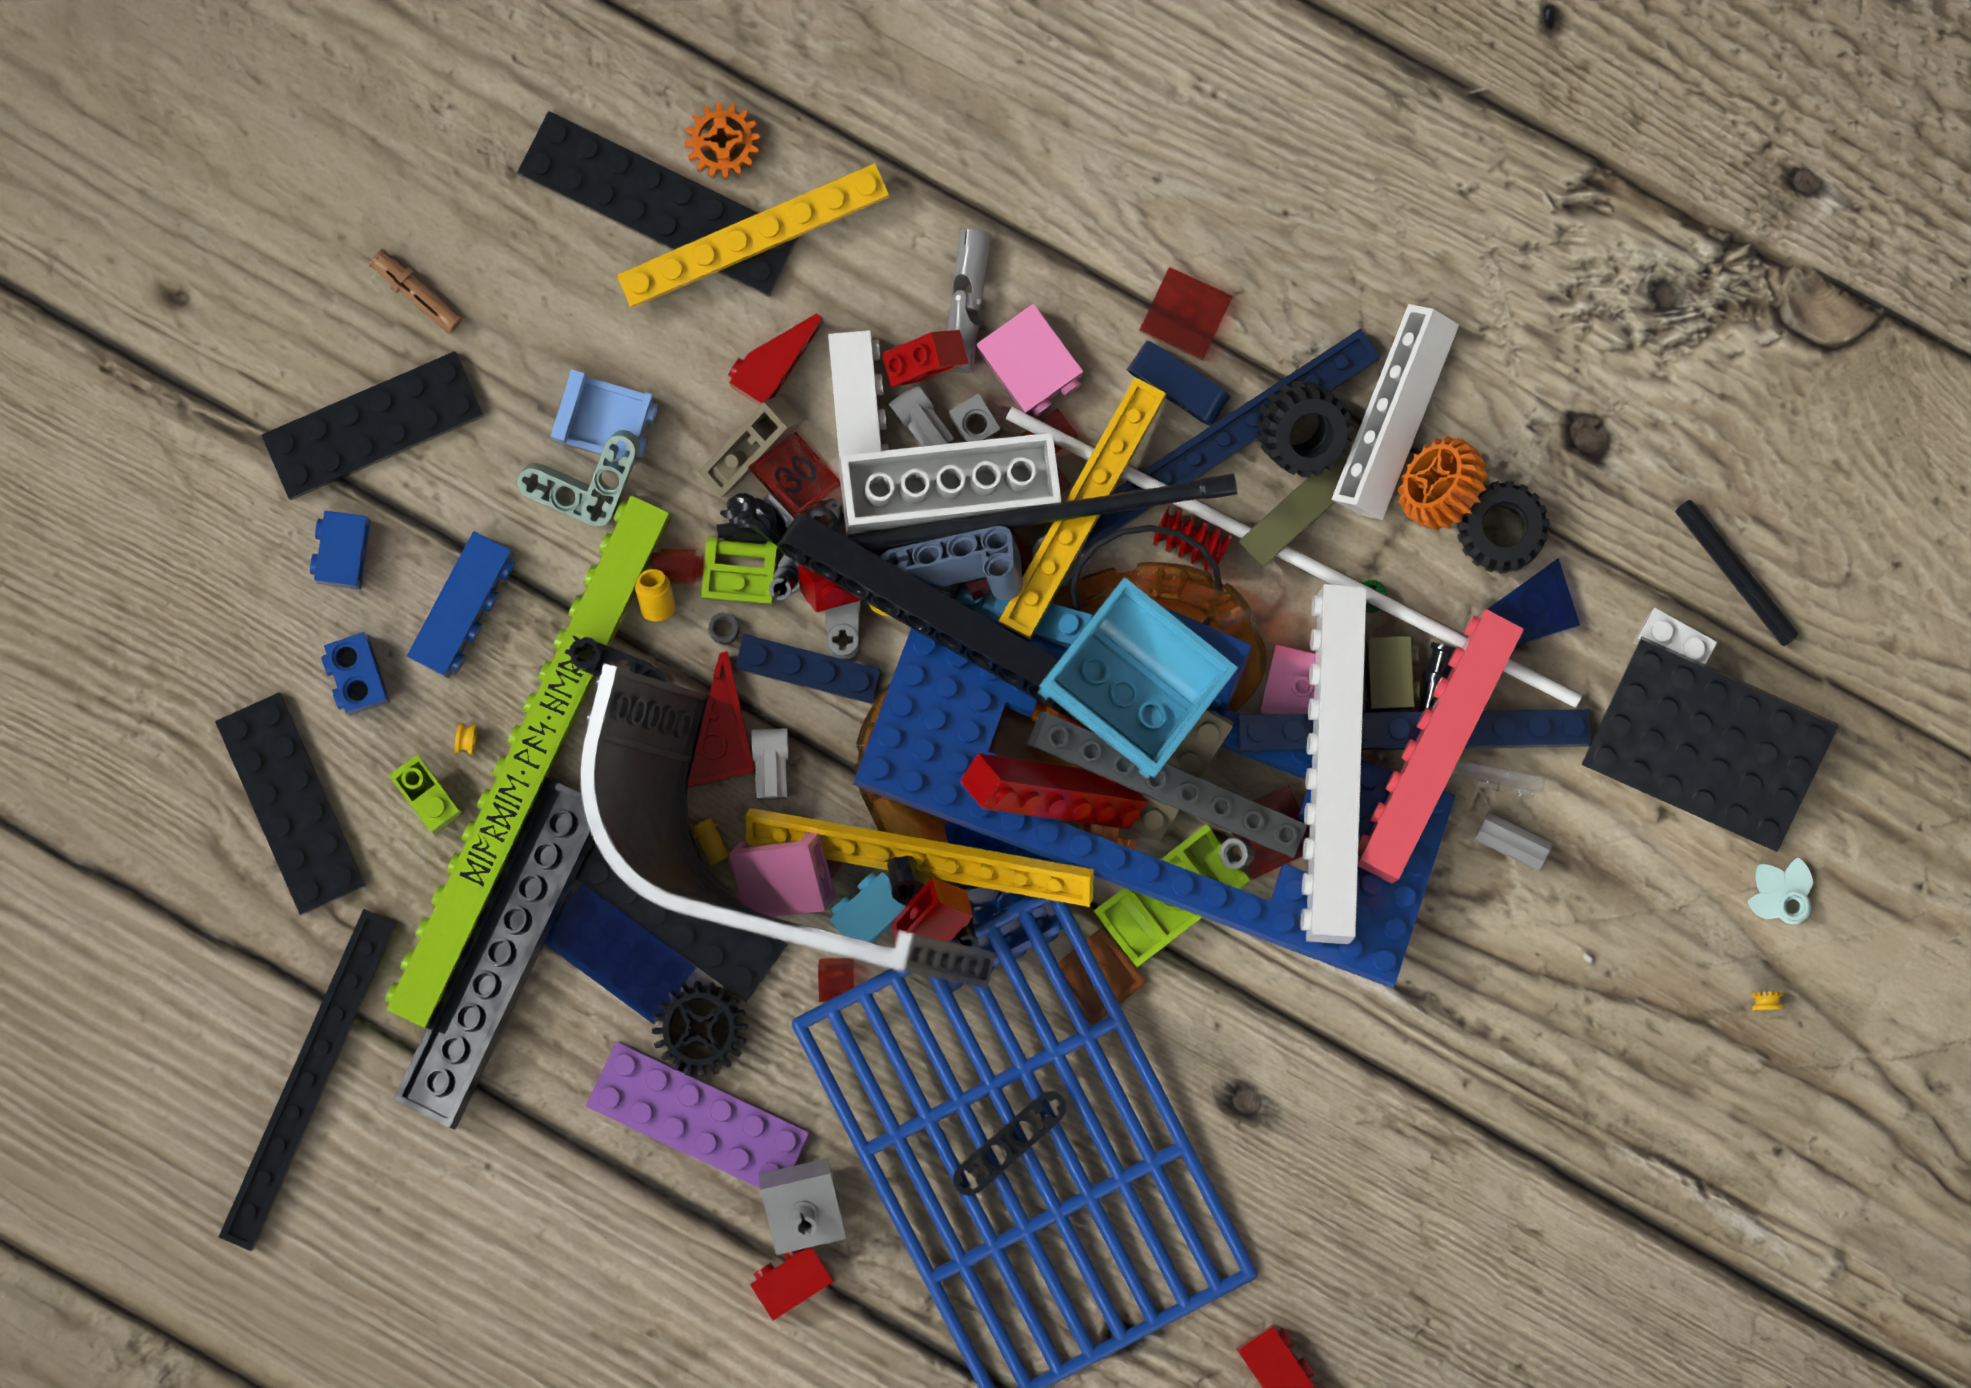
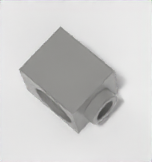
M979 393L949 411V417L964 442L997 439L996 437L1001 434L999 425ZM975 417L982 418L987 424L985 431L980 434L969 432L966 426L970 419Z

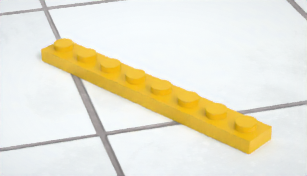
M874 163L619 273L616 276L630 308L633 309L889 198V193Z
M1134 377L1065 502L1112 495L1166 398L1165 392ZM1100 515L1053 522L1023 576L1021 592L1016 597L1010 599L998 620L1000 625L1031 640Z

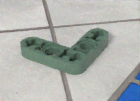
M620 430L615 432L605 443L590 485L543 464L532 463L526 466L517 478L518 489L526 497L595 527L604 526L613 518L617 511L639 453V441L630 431ZM620 441H624L626 443L625 449L628 451L620 458L619 462H615L613 460L619 451L617 444ZM605 470L615 472L619 477V485L616 487L607 486L602 480V472ZM533 474L538 475V482L541 483L536 488L531 486L532 480L530 477ZM554 481L555 485L550 490V494H547L546 491L550 488L548 485ZM565 486L573 490L575 493V501L573 503H565L560 499L558 495L560 487ZM602 495L608 496L602 506L604 512L601 516L596 515V508L593 506L600 500Z

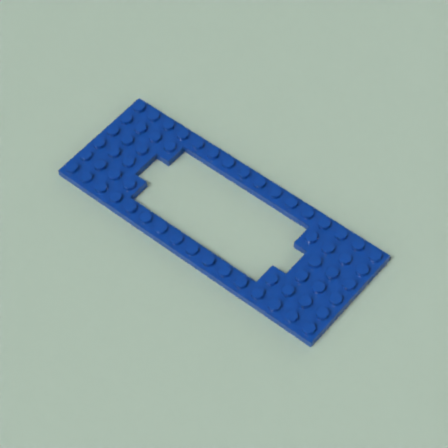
M989 619L1059 660L1068 649L1034 635L1029 640L1000 625L999 622ZM910 629L854 779V786L1058 863L1094 869L1095 877L1389 988L1395 986L1456 795L1445 791L1442 792L1399 880L1391 884L1357 867L1355 938L1350 944L1306 941V931L1301 930L1302 909H1307V895L1302 894V879L1304 873L1308 872L1283 864L1269 901L1052 818L982 809L960 780L978 753L998 756L988 752L1004 707L1031 717L1037 700L916 630ZM1219 707L1211 708L1234 722L1233 728L1220 746L1221 748L1306 779L1307 768H1312V755H1308L1307 751L1238 753L1237 717L1242 714L1229 709L1226 711ZM1361 760L1358 840L1363 833L1369 835L1374 825L1369 819L1378 802L1385 803L1390 793L1385 787L1393 774L1390 770ZM1308 789L1297 817L1303 821L1306 803H1311V790Z

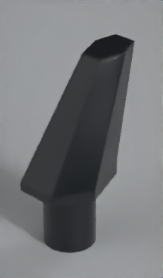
M729 522L716 525L718 538L736 536L737 542L767 543L768 541L753 530L740 528L737 524Z

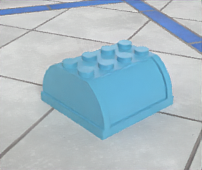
M1124 577L1039 685L1041 688L1038 693L1045 699L1050 697L1137 766L1139 768L1137 772L1147 779L1150 775L1155 777L1238 667Z

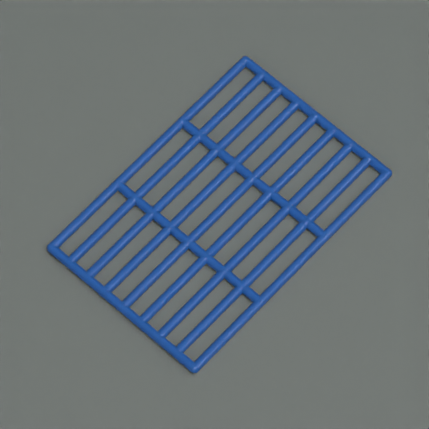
M1029 896L975 924L974 928L978 939L985 935L988 936L1045 1047L1044 1051L1026 1059L989 985L987 988L973 986L1014 1065L994 1075L946 980L928 977L982 1083L963 1092L904 977L912 973L892 968L794 1018L791 1024L979 1388L995 1387L940 1283L958 1272L962 1276L1018 1385L1017 1388H1048L1253 1281L1258 1275L1244 1244L1068 904ZM1051 902L1109 1017L1092 1026L1089 1025L1032 914L1033 910ZM1018 918L1078 1032L1059 1043L1000 930L1001 927ZM955 937L950 941L951 943H955ZM889 985H892L950 1097L949 1100L932 1109L872 995ZM860 1001L919 1115L901 1125L897 1122L841 1013V1010ZM827 1017L886 1130V1133L867 1142L808 1028ZM1115 1029L1175 1144L1157 1153L1097 1040ZM1082 1046H1085L1143 1158L1142 1161L1125 1170L1065 1056ZM1053 1062L1111 1177L1092 1186L1060 1122H1058L1048 1132L1080 1193L1061 1203L1031 1146L1021 1155V1158L1048 1210L1028 1219L1003 1171L993 1182L1016 1227L997 1236L977 1196H966L958 1192L984 1241L983 1244L965 1253L906 1138L926 1129L953 1181L954 1171L960 1163L938 1121L957 1112L976 1149H978L988 1139L970 1105L989 1095L1005 1125L1015 1116V1113L1002 1088L1021 1079L1031 1100L1035 1099L1039 1094L1043 1093V1090L1034 1071ZM1047 1098L1041 1102L1044 1108L1039 1113L1041 1119L1048 1113L1053 1117L1056 1116ZM1016 1123L1012 1131L1014 1138L1021 1142L1027 1141L1028 1139L1020 1123ZM894 1145L952 1257V1260L933 1269L875 1157V1154ZM989 1147L985 1155L986 1160L991 1165H1000L992 1147ZM1181 1156L1241 1270L1221 1280L1163 1168L1164 1165ZM962 1171L961 1176L963 1180L960 1185L964 1188L966 1185H970L964 1171ZM1148 1173L1154 1179L1209 1286L1191 1297L1131 1182ZM1116 1190H1119L1177 1302L1174 1306L1160 1313L1157 1312L1099 1200ZM1087 1206L1145 1318V1321L1126 1330L1068 1218V1215ZM1054 1222L1114 1336L1097 1346H1094L1036 1234L1037 1231ZM1022 1239L1082 1354L1064 1363L1059 1357L1004 1248ZM989 1256H992L1050 1368L1049 1371L1032 1380L972 1266Z

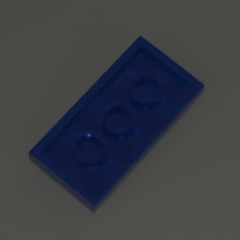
M581 883L558 914L544 943L654 1025L657 1021L653 1019V1015H662L665 1012L659 1006V1002L664 1001L670 1005L673 1000L669 997L668 992L673 990L678 994L681 990L680 985L686 983L697 968L583 883Z

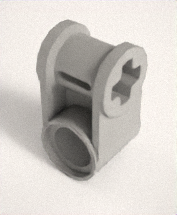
M861 601L825 610L828 649L835 658L850 660L859 650ZM840 635H847L848 641H853V643L847 644L846 650H840L839 645L834 643L840 640Z

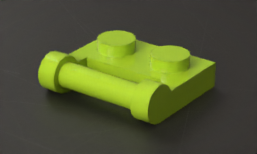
M707 536L701 599L772 605L773 597L769 592V585L773 581L778 546L770 541H767L766 544L721 541L718 540V537ZM717 554L765 558L764 568L716 564Z

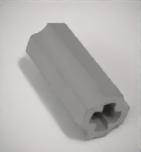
M1489 812L1482 821L1474 839L1538 871L1541 869L1553 844Z

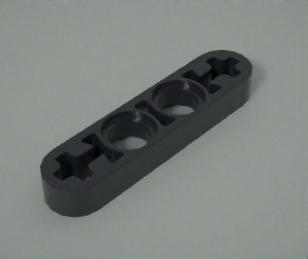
M1045 1091L1039 1094L972 1153L954 1171L953 1183L956 1190L962 1195H976L1060 1122L1066 1112V1103L1062 1096L1053 1091ZM1046 1098L1050 1102L1055 1099L1058 1100L1059 1104L1056 1106L1058 1114L1054 1117L1050 1113L1046 1114L1041 1119L1046 1126L1040 1130L1036 1121L1028 1116L1027 1113L1033 1109L1034 1113L1038 1115L1044 1108L1041 1102ZM1020 1121L1029 1122L1033 1127L1032 1137L1023 1142L1015 1139L1012 1132L1015 1124ZM992 1145L1002 1146L1006 1151V1159L1000 1165H991L986 1160V1151ZM980 1157L983 1166L992 1173L985 1177L982 1171L975 1178L977 1182L976 1187L972 1188L970 1185H966L963 1188L960 1185L963 1180L961 1176L962 1171L966 1170L968 1173H972L978 1168V1165L973 1163V1161Z

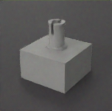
M828 1158L758 1174L760 1191L776 1255L846 1239L844 1221Z

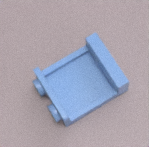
M571 369L550 437L554 442L601 455L607 440L615 432L626 430L637 437L640 445L637 457L643 458L648 443V438L643 437L647 423L653 425L658 404L654 403L655 398L652 393L645 392L644 394L586 377L585 373ZM620 441L617 444L619 451L615 460L620 461V458L628 451L625 449L626 443L624 441Z

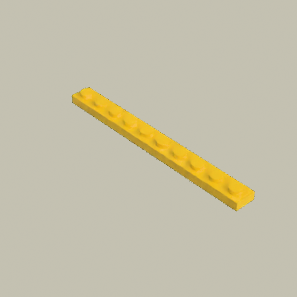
M750 808L746 814V841L750 846L799 842L806 833H818L821 837L827 860L888 870L887 864L891 859L908 855L917 860L920 872L931 878L934 877L943 881L1087 907L1090 906L1093 900L1094 869Z

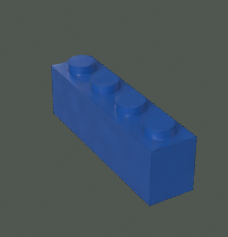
M473 531L407 657L446 678H449L452 672L457 674L466 658V655L462 654L468 641L473 643L481 631L483 625L479 623L481 616L485 610L490 612L498 599L499 593L495 591L501 579L507 580L515 567L516 562L512 560L515 554L510 549Z

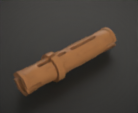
M385 249L380 250L370 261L369 266L392 284L391 289L394 292H401L420 308L422 312L442 327L447 334L452 333L463 319L461 315L456 313L414 276L415 272L410 267L405 269Z

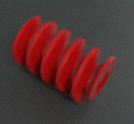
M1169 504L1158 526L1180 530L1203 544L1217 565H1219L1233 535L1229 534L1225 539L1220 540V528L1217 527L1212 533L1208 534V522L1204 521L1196 528L1194 527V515H1191L1186 521H1182L1183 510L1179 508L1173 515H1170ZM1160 533L1154 534V546L1157 547L1166 540V552L1170 553L1178 546V558L1183 559L1187 554L1192 553V565L1195 566L1200 560L1204 559V571L1208 572L1211 569L1204 556L1195 547L1176 536Z

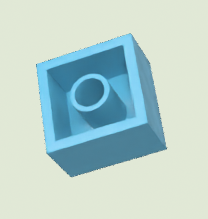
M872 872L857 886L861 892L852 900L845 896L830 910L834 916L829 920L843 936L874 943L892 927L891 923L906 907L893 899L889 878L883 872L878 876Z

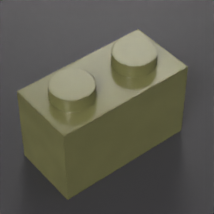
M1411 636L1368 638L1366 640L1370 700L1369 712L1412 710L1414 708V701H1420L1419 680H1413L1412 666H1418V645H1411Z

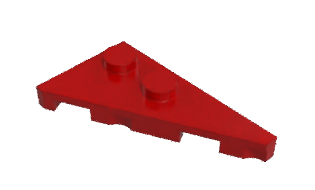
M728 651L719 654L715 666L713 682L706 703L691 773L688 778L689 788L756 773Z

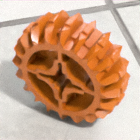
M1449 436L1442 440L1435 438L1432 446L1423 444L1422 452L1420 454L1413 453L1414 460L1412 463L1405 464L1407 472L1399 477L1403 484L1398 487L1397 491L1401 496L1398 502L1401 504L1407 517L1421 527L1439 531L1442 527L1450 529L1453 521L1462 523V517L1465 513L1472 514L1471 507L1473 504L1481 503L1478 498L1479 493L1487 490L1483 482L1489 476L1485 472L1487 464L1484 462L1482 455L1468 442Z

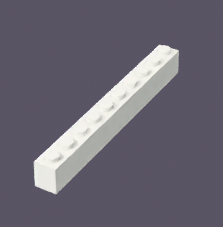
M1324 584L1318 595L1313 596L1311 608L1312 616H1317V629L1312 630L1310 649L1311 651H1316V662L1311 664L1309 672V684L1315 685L1314 698H1310L1308 705V719L1313 720V733L1308 734L1307 754L1312 755V768H1307L1305 785L1306 789L1311 790V803H1306L1304 822L1310 825V837L1305 838L1303 845V859L1309 860L1308 873H1304L1302 879V894L1307 895V909H1302L1301 930L1306 931V941L1350 944L1355 938L1366 587Z

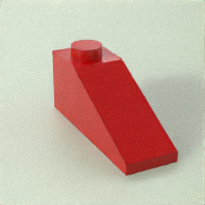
M816 313L749 352L744 360L738 358L728 374L732 378L729 382L731 388L759 406L764 401L776 397L823 325V317Z

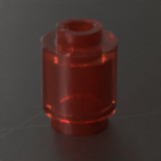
M662 548L661 552L652 553L651 569L662 571L669 578L670 584H695L696 578L703 576V556H697L696 549Z

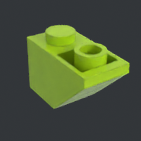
M418 754L389 774V777L431 833L436 835L464 814Z

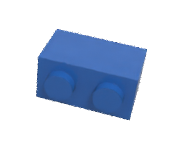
M324 510L323 519L317 520L315 539L320 540L318 554H312L310 563V574L315 575L314 581L322 585L361 590L371 520L367 516Z

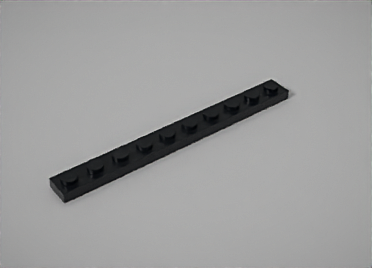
M366 909L362 910L218 1238L250 1252L254 1250L398 923Z

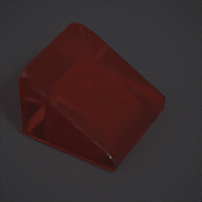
M853 958L819 959V1002H827L855 987Z

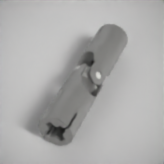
M960 230L947 331L960 330L969 364L951 372L973 373L980 322V307L983 299L991 233L982 230ZM971 283L972 293L965 292L966 288Z

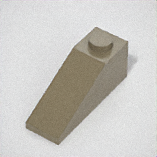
M781 394L764 401L698 472L721 497H724L756 468L757 463L774 452L798 428L804 419Z

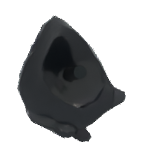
M747 493L736 494L727 500V510H721L720 515L729 519L730 523L737 524L740 528H749L778 546L786 532L784 520L775 512L772 506L765 503L764 500L755 498Z

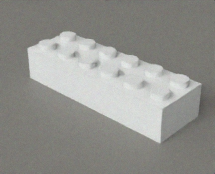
M1053 433L840 455L838 462L847 533L910 527L1061 503Z

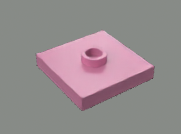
M1275 645L1259 714H1308L1309 700L1314 698L1315 685L1309 684V672L1311 664L1316 662V654Z

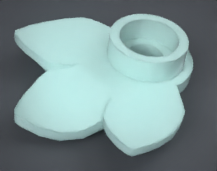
M1796 858L1784 872L1772 865L1759 864L1756 868L1755 882L1760 893L1747 901L1751 910L1757 916L1766 920L1779 918L1791 925L1805 921L1811 912V902L1807 895L1813 885L1812 875L1807 865L1800 858ZM1790 900L1798 903L1799 909L1795 914L1788 912L1786 908L1787 902Z

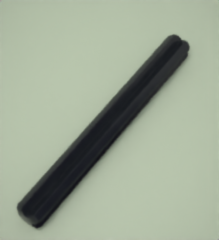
M1688 500L1679 506L1675 511L1677 516L1780 645L1786 646L1795 640L1798 632L1692 500Z

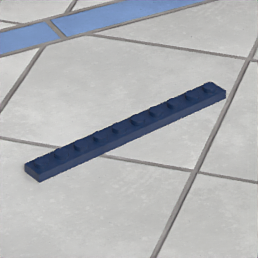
M1360 328L1141 472L1168 486L1193 482L1257 440L1256 432L1261 430L1256 426V418H1262L1263 416L1259 409L1262 404L1267 406L1271 401L1267 398L1271 392L1275 395L1280 393L1278 387L1286 384L1292 388L1293 381H1301L1304 385L1309 381L1331 392L1380 360V356ZM1126 481L1115 488L1112 494L1144 489ZM1155 506L1101 514L1083 548L1088 551L1095 542L1120 530Z
M1590 709L1483 711L1464 749L1589 747L1592 743ZM1423 712L1362 713L1361 751L1404 750L1410 739L1416 741L1421 731L1416 726ZM1308 714L1238 715V753L1307 751V738L1309 733H1313V720L1308 719Z

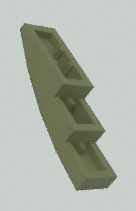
M1337 458L1334 461L1336 467L1332 470L1326 467L1323 468L1322 475H1310L1238 541L1239 546L1261 569L1335 503L1331 499L1347 461L1345 458L1343 460Z

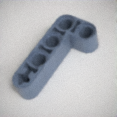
M994 526L898 547L886 551L880 557L933 588L986 577L993 595L1000 600H1009L1016 597L1023 587L1021 555L1011 531L1004 526Z

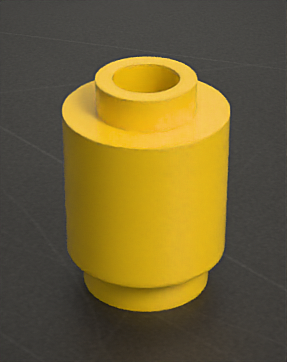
M649 569L642 572L638 576L635 585L642 616L653 622L663 621L671 617L676 610V604L669 578L657 569Z

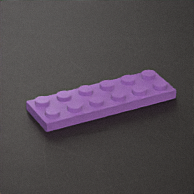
M619 1042L615 1043L586 1104V1107L759 1189L758 1174L795 1166L810 1132L691 1076H687L678 1070H673L670 1066Z

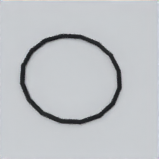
M1154 525L1120 529L1095 542L1076 564L1070 585L1073 609L1081 611L1076 588L1082 567L1099 547L1129 534L1155 532L1176 536L1198 549L1213 569L1217 593L1211 612L1202 624L1208 626L1216 618L1223 595L1219 566L1203 544L1180 530Z

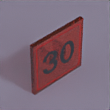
M797 432L791 434L748 466L749 470L793 519L796 515L805 513L841 486L840 480Z

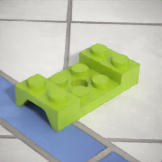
M1207 824L1160 859L1237 889H1241L1250 882L1248 876L1241 869L1232 870L1223 865L1219 853L1222 845ZM1122 888L1093 911L1136 968L1203 918L1175 906H1168L1164 902L1127 888Z

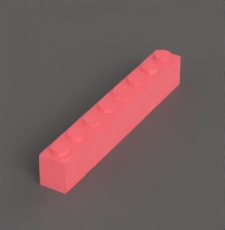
M1487 609L1478 617L1475 615L1471 617L1463 634L1468 636L1463 648L1457 646L1448 662V665L1453 667L1448 678L1441 677L1433 691L1432 696L1436 697L1437 700L1432 710L1426 708L1416 726L1421 731L1416 741L1410 739L1401 755V758L1406 761L1400 772L1395 770L1385 787L1390 793L1384 804L1378 802L1369 821L1374 823L1369 835L1363 833L1358 840V867L1391 884L1399 880L1524 630L1523 628Z

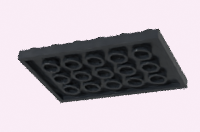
M1641 636L1592 739V743L1582 760V765L1778 852L1838 729V723Z

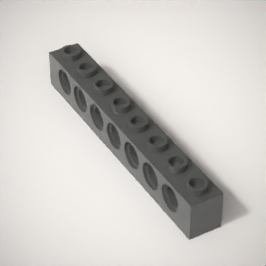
M1040 712L1027 742V745L1288 857L1294 858L1308 826L1168 764H1164L1155 777L1150 775L1146 779L1137 772L1139 769L1098 735L1046 712Z

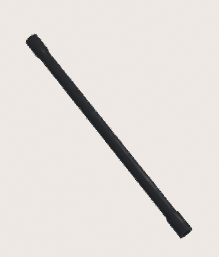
M1235 474L1203 478L1195 482L885 531L873 530L848 534L847 539L870 552H877L885 548L921 543L994 526H1004L1012 529L1195 499H1213L1238 495Z

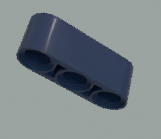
M1148 340L1145 341L1126 369L1133 377L1165 392L1167 400L1208 426H1212L1231 398L1221 387Z

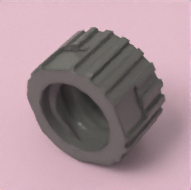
M722 612L717 613L711 618L708 631L710 637L716 643L718 642L720 645L731 644L740 634L739 622L733 615ZM728 621L731 623L732 631L729 635L720 636L717 634L716 626L719 622Z

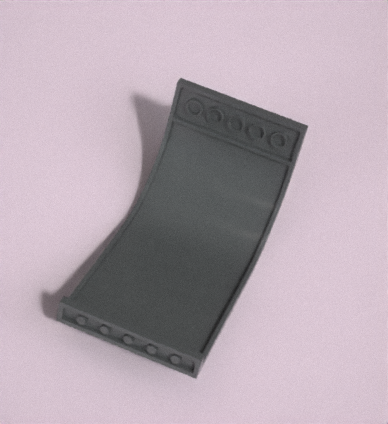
M604 664L602 673L599 674L596 680L597 693L594 705L589 711L586 720L588 728L581 761V793L585 815L597 847L610 867L630 888L657 905L679 913L904 972L983 988L988 987L996 955L995 952L899 931L896 946L893 949L759 913L742 905V903L727 893L710 874L702 861L692 837L688 816V778L709 695Z

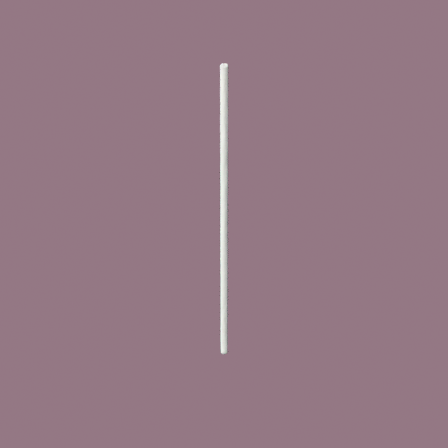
M1011 407L1006 417V420L1034 434L1053 433L1054 444L1087 461L1095 449L1014 407ZM1127 466L1121 477L1142 489L1168 486L1130 466ZM1197 500L1172 503L1239 538H1242L1252 529ZM1288 546L1276 555L1282 560L1332 585L1366 587L1367 603L1454 647L1459 646L1463 648L1468 638ZM1511 659L1508 660L1503 672L1575 708L1582 695Z

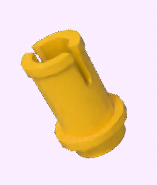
M711 818L692 827L695 833L692 837L699 840L710 862V866L728 858L730 854L716 829L719 826L718 823L714 824Z

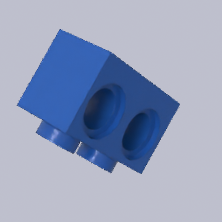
M362 632L324 645L326 655L321 656L326 674L334 676L337 688L333 689L332 692L339 710L344 708L345 713L351 716L390 702L369 635ZM353 649L357 653L355 664L347 668L342 667L340 664L341 654L345 650ZM357 683H366L368 687L367 696L361 701H354L351 697L352 687Z

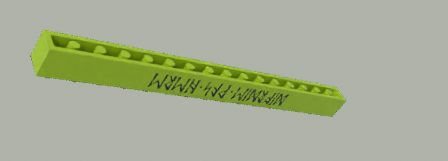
M632 495L628 502L622 501L614 516V520L618 523L613 534L606 533L599 547V552L603 555L598 565L592 564L585 576L583 584L588 586L582 598L577 596L573 601L568 616L573 618L567 630L562 628L553 644V648L557 649L552 662L545 661L538 676V680L542 681L537 693L531 692L525 702L523 712L527 713L521 726L517 724L514 726L507 742L512 746L506 758L501 756L494 767L492 776L496 777V780L491 790L485 789L478 801L477 808L481 809L477 820L476 822L470 821L466 826L461 839L466 843L461 853H454L446 870V872L450 873L445 887L442 885L438 886L431 901L435 908L430 918L424 917L417 929L416 937L420 938L414 951L410 949L407 951L401 963L400 969L404 970L400 982L399 984L393 982L385 997V1001L389 1003L387 1011L427 1029L546 777H549L596 678L576 668L569 654L570 646L574 641H579L584 637L592 638L606 646H611L636 594L635 585L637 578L642 572L647 570L672 518L670 513ZM588 646L586 650H579L578 655L582 658L579 661L580 663H585L587 659H594L595 654L591 651L594 647Z

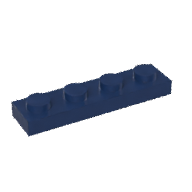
M746 634L743 635L735 665L736 670L868 704L873 703L881 669Z

